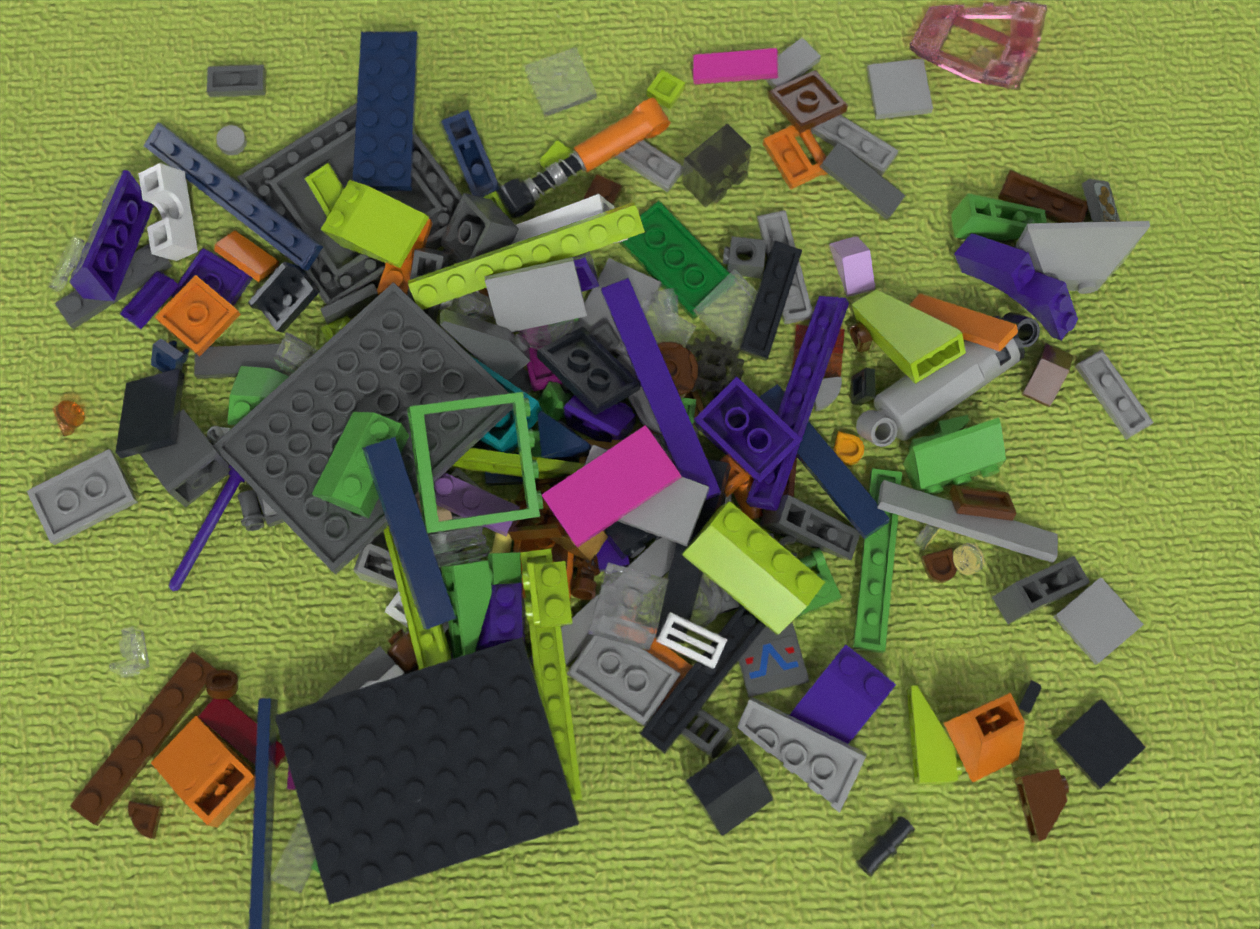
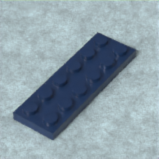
M361 32L353 181L370 186L378 191H412L419 43L417 32Z

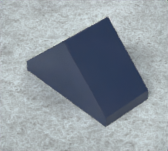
M540 411L538 414L542 457L570 461L589 455L592 447L590 443L554 418Z

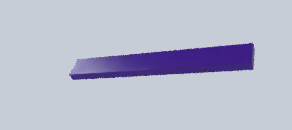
M629 278L601 288L603 298L675 467L681 474V477L709 486L705 500L720 495L719 486Z
M818 297L777 413L801 438H803L849 305L847 299L843 297ZM800 444L760 484L753 480L746 500L749 507L777 511Z

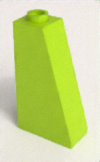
M877 289L852 304L856 323L860 322L866 327L873 341L915 384L966 354L963 334L959 329Z

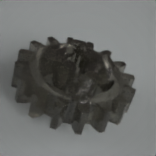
M706 335L704 342L695 338L693 345H686L685 348L694 354L698 364L697 382L691 392L700 389L702 390V397H705L707 392H711L713 398H716L719 391L722 392L736 377L741 380L744 372L742 370L744 360L737 359L740 353L739 349L733 351L730 349L731 341L724 345L721 343L720 336L716 338V341H711L710 336ZM729 366V367H730V374L727 376V375H726V372H727L726 368Z

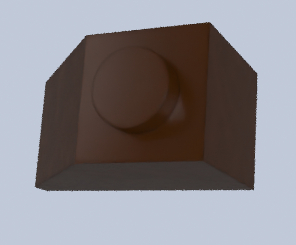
M1059 768L1014 779L1031 843L1046 840L1068 801L1066 794H1069L1068 782L1065 776L1060 774Z

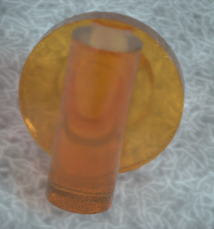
M63 400L52 409L63 436L73 434L74 430L85 421L82 408L73 401Z

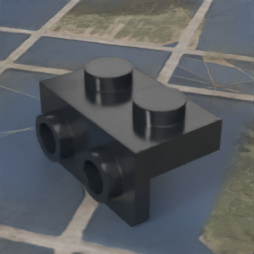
M283 262L274 270L272 276L264 285L257 289L248 304L251 308L261 310L274 329L284 333L320 293V290L305 270L297 265Z

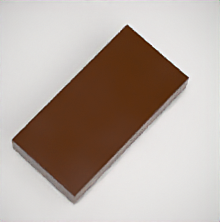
M953 485L949 492L957 514L1013 521L1017 514L1008 492Z

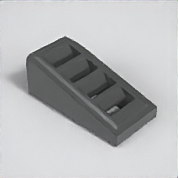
M701 709L697 713L698 719L689 730L686 728L681 735L708 756L715 759L731 739L732 732L729 727ZM707 723L709 726L700 738L696 736L704 724ZM715 731H718V733L715 735V737H714V738L711 740V742L708 744L707 742H708L709 739L712 737V735L715 733Z

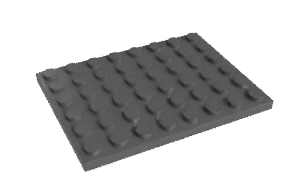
M393 282L217 441L213 447L336 575L388 526L380 499H378L368 519L312 495L352 413L374 412L399 422L404 426L409 434V438L401 452V457L415 498L417 499L419 491L407 407L509 393ZM508 403L424 414L433 483L513 409V404Z

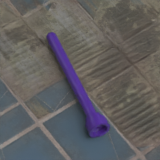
M230 464L228 466L230 469L228 472L229 479L169 582V589L172 591H178L181 588L240 482H245Z

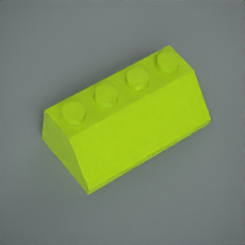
M730 501L715 511L682 553L687 560L776 635L780 634L810 604L825 583Z

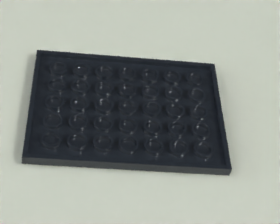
M523 637L274 716L329 905L580 824Z

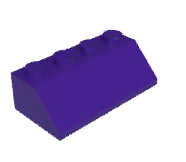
M123 170L111 185L106 198L103 200L99 215L92 226V231L86 245L82 249V254L76 268L72 272L69 282L83 299L115 301L153 210V204L142 199L141 187L128 170Z

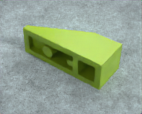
M910 686L906 690L914 785L955 783L958 781V776L962 775L960 756H956L954 745L919 687Z

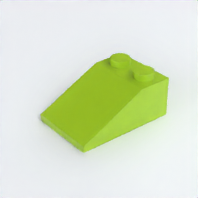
M349 180L320 230L341 247L401 268L429 217L370 186Z

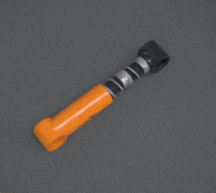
M655 98L647 99L635 107L631 114L573 147L574 152L570 153L569 157L565 160L559 159L558 163L555 162L549 165L543 173L538 172L537 176L533 179L529 178L523 181L520 178H516L505 183L498 189L497 195L511 218L521 217L534 208L536 205L535 200L540 198V194L544 195L546 190L551 187L555 189V185L558 187L560 184H564V182L568 181V177L573 174L577 176V172L580 170L587 173L645 138H653L661 134L670 126L671 122Z

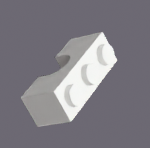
M159 163L138 173L142 199L152 203L159 210L162 218L161 221L147 227L151 254L178 261L198 252L185 172Z

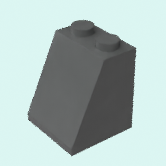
M184 409L180 411L176 444L140 453L167 492L185 508L226 477L230 471L228 462L213 447L211 441Z

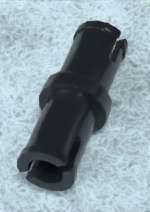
M899 816L883 835L878 834L874 838L875 843L856 861L857 865L863 872L872 877L874 872L888 857L893 858L897 854L896 849L915 831V828L907 819Z

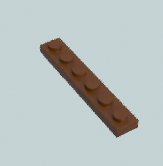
M192 651L72 802L70 807L90 823L98 826L204 692L208 675L217 671V669Z

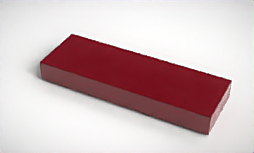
M213 698L198 717L256 766L257 723L228 698ZM276 740L275 771L286 759L283 745L278 740Z

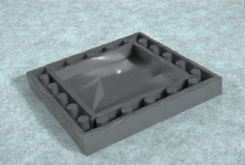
M357 103L237 177L242 185L323 246L321 252L306 273L320 290L318 295L325 305L335 302L370 284H374L378 288L386 265L385 262L341 247L320 230L327 216L304 179L329 163L344 188L349 180L353 181ZM414 132L412 191L380 192L426 214L432 220V227L425 247L437 250L442 246L440 241L462 195Z

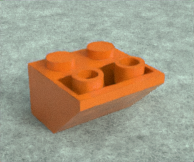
M1011 693L944 722L971 782H975L1019 760L1025 721Z

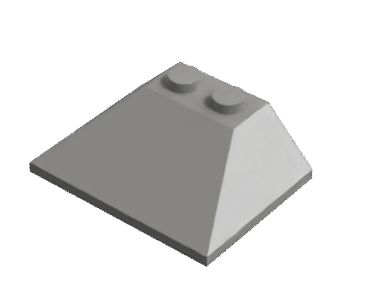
M1150 222L1031 223L1026 225L1014 248L1029 252L1036 272L1064 281L1068 291L1089 294L1098 290L1124 263L1149 229Z

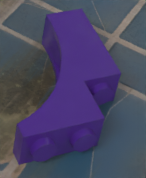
M971 233L954 253L962 273L994 286L1017 301L1043 325L1051 337L1062 341L1066 334L1075 327L1078 317L1066 283L1036 272L1029 252Z

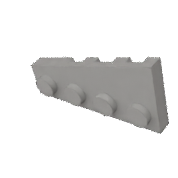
M751 697L737 728L768 754H773L783 763L786 769L792 774H797L809 784L808 787L818 795L821 794L840 813L867 753Z

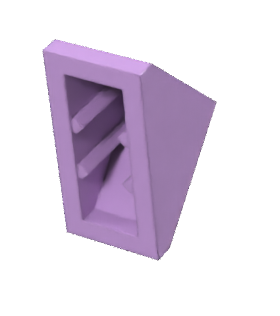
M857 236L829 243V248L846 296L850 297L875 290L870 249Z

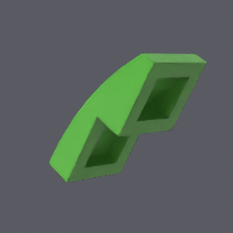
M968 415L939 421L933 430L934 435L912 440L908 447L909 452L915 445L963 430L970 421Z

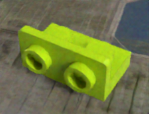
M565 561L535 565L534 562H527L528 571H522L524 590H530L531 602H525L527 621H534L535 629L572 625Z

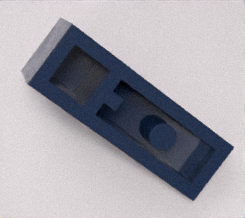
M466 110L439 121L471 195L484 197L494 191L497 192L500 186L469 111Z

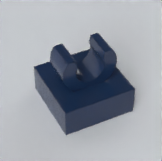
M159 339L152 346L151 365L162 373L178 368L182 371L183 363L188 360L189 349L186 348L181 352L176 349L177 341L173 340L167 343L163 339Z

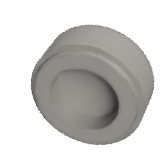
M234 125L223 127L216 136V142L220 150L226 155H237L247 145V139L243 131Z

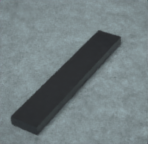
M707 459L721 494L705 500L688 546L721 506L731 469L729 463ZM677 543L652 634L656 638L660 635L670 612L688 621L691 620L703 574L702 571L682 555L688 546ZM673 622L672 628L687 634V628ZM670 634L666 637L673 642L681 644L685 642Z
M741 605L718 634L727 639L715 668L712 669L697 661L642 729L640 735L665 755L761 634L766 625ZM713 641L709 646L716 648L718 643ZM706 651L702 654L709 659L712 658V654Z

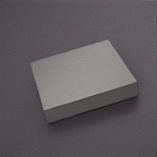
M924 59L868 65L867 74L876 119L932 113L933 106Z
M1101 577L1053 617L1095 665L1144 625Z

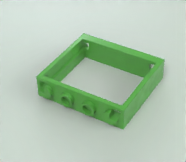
M523 392L407 407L421 513L427 533L540 517L539 509H543V499L541 491H536L535 479L539 478L537 461L532 460L531 448L535 447L533 430L528 429L526 417H529L531 414L528 398L523 397ZM512 403L527 508L438 521L424 414Z

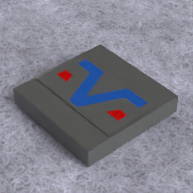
M793 622L778 635L768 627L764 628L738 661L748 698L809 682Z

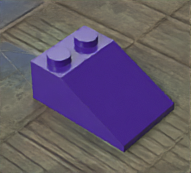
M738 377L694 419L695 427L725 455L731 457L759 484L803 441L796 432Z
M845 645L789 715L849 744L896 684L848 645Z

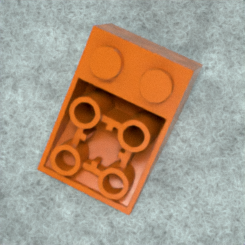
M197 715L151 762L184 803L208 826L218 828L255 789V771Z

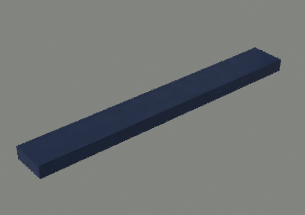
M159 122L156 124L144 144L145 148L170 167L184 171L185 177L189 182L300 268L306 271L310 269L323 248L320 243L167 126Z
M260 698L258 700L249 929H269L277 738V724L274 716L278 712V700L272 698Z

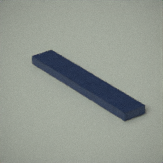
M777 384L759 396V398L777 414L785 392ZM808 421L802 438L803 441L800 443L796 457L861 536L866 539L888 524L890 518L883 510L877 509V502Z
M395 437L363 447L362 449L423 628L430 629L455 619L456 617Z

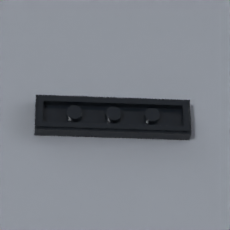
M776 240L773 242L738 350L739 352L765 361L768 359L802 253L801 249Z

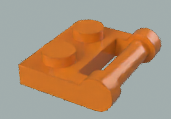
M793 125L763 139V146L790 190L820 175L828 174L819 167L825 160L826 155L811 133V129L799 133ZM795 137L802 138L817 164L812 166Z

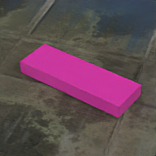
M777 48L693 55L694 84L778 78Z

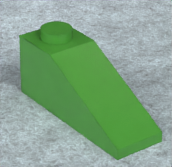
M969 193L951 214L954 237L964 240L971 233L994 241L1019 239L1027 224L1047 223L1045 210Z
M488 560L441 566L442 578L456 617L448 621L453 659L475 652L492 594L493 573L489 567Z

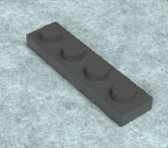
M149 243L134 253L115 301L83 299L75 290L57 301L55 305L69 326L75 329L146 284L156 271L163 273L171 268L172 264L167 258L151 254Z

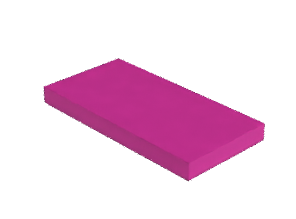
M645 425L543 493L542 497L578 548L680 479L681 474Z

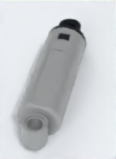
M1009 312L1002 318L992 315V317L1017 325L1018 333L1001 351L964 340L966 354L916 384L906 375L879 393L874 398L876 411L868 410L859 416L856 424L857 433L879 447L890 445L895 438L903 441L908 440L1020 362L1025 357L1024 347L1032 346L1037 341L1040 334L1039 324L1036 320L1015 312Z

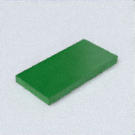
M659 200L640 215L645 232L619 242L652 278L661 282V287L692 319L736 284V279Z

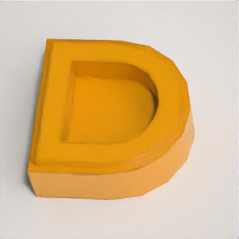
M838 431L833 451L845 465L851 466L861 460L864 454V444L859 437Z

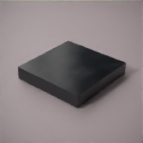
M1102 699L1093 704L1054 740L1058 747L1097 790L1103 788L1146 748Z

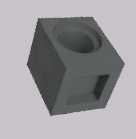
M732 236L731 246L724 247L723 264H728V272L734 276L761 279L767 240ZM740 254H746L751 259L743 261L740 260L737 256Z

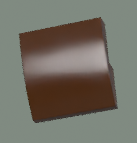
M567 477L535 479L536 491H541V494H543ZM524 485L514 501L520 509L527 508ZM542 497L543 509H539L540 517L514 520L508 533L513 540L563 537L566 531Z

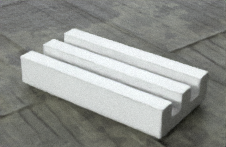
M670 612L656 642L712 669L715 668L727 639ZM673 622L718 643L716 648L672 628ZM668 634L675 636L712 654V658L709 659L666 637Z

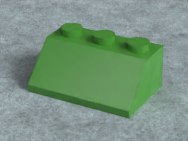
M353 412L312 495L369 519L379 496L362 448L395 437L401 454L409 438V434L404 426L399 422L374 412Z
M998 417L913 446L903 462L912 488L930 495H936L941 493L945 486L951 484L963 486L971 482V478L981 474L983 478L998 473L1000 471L999 468L1006 461L1000 419Z

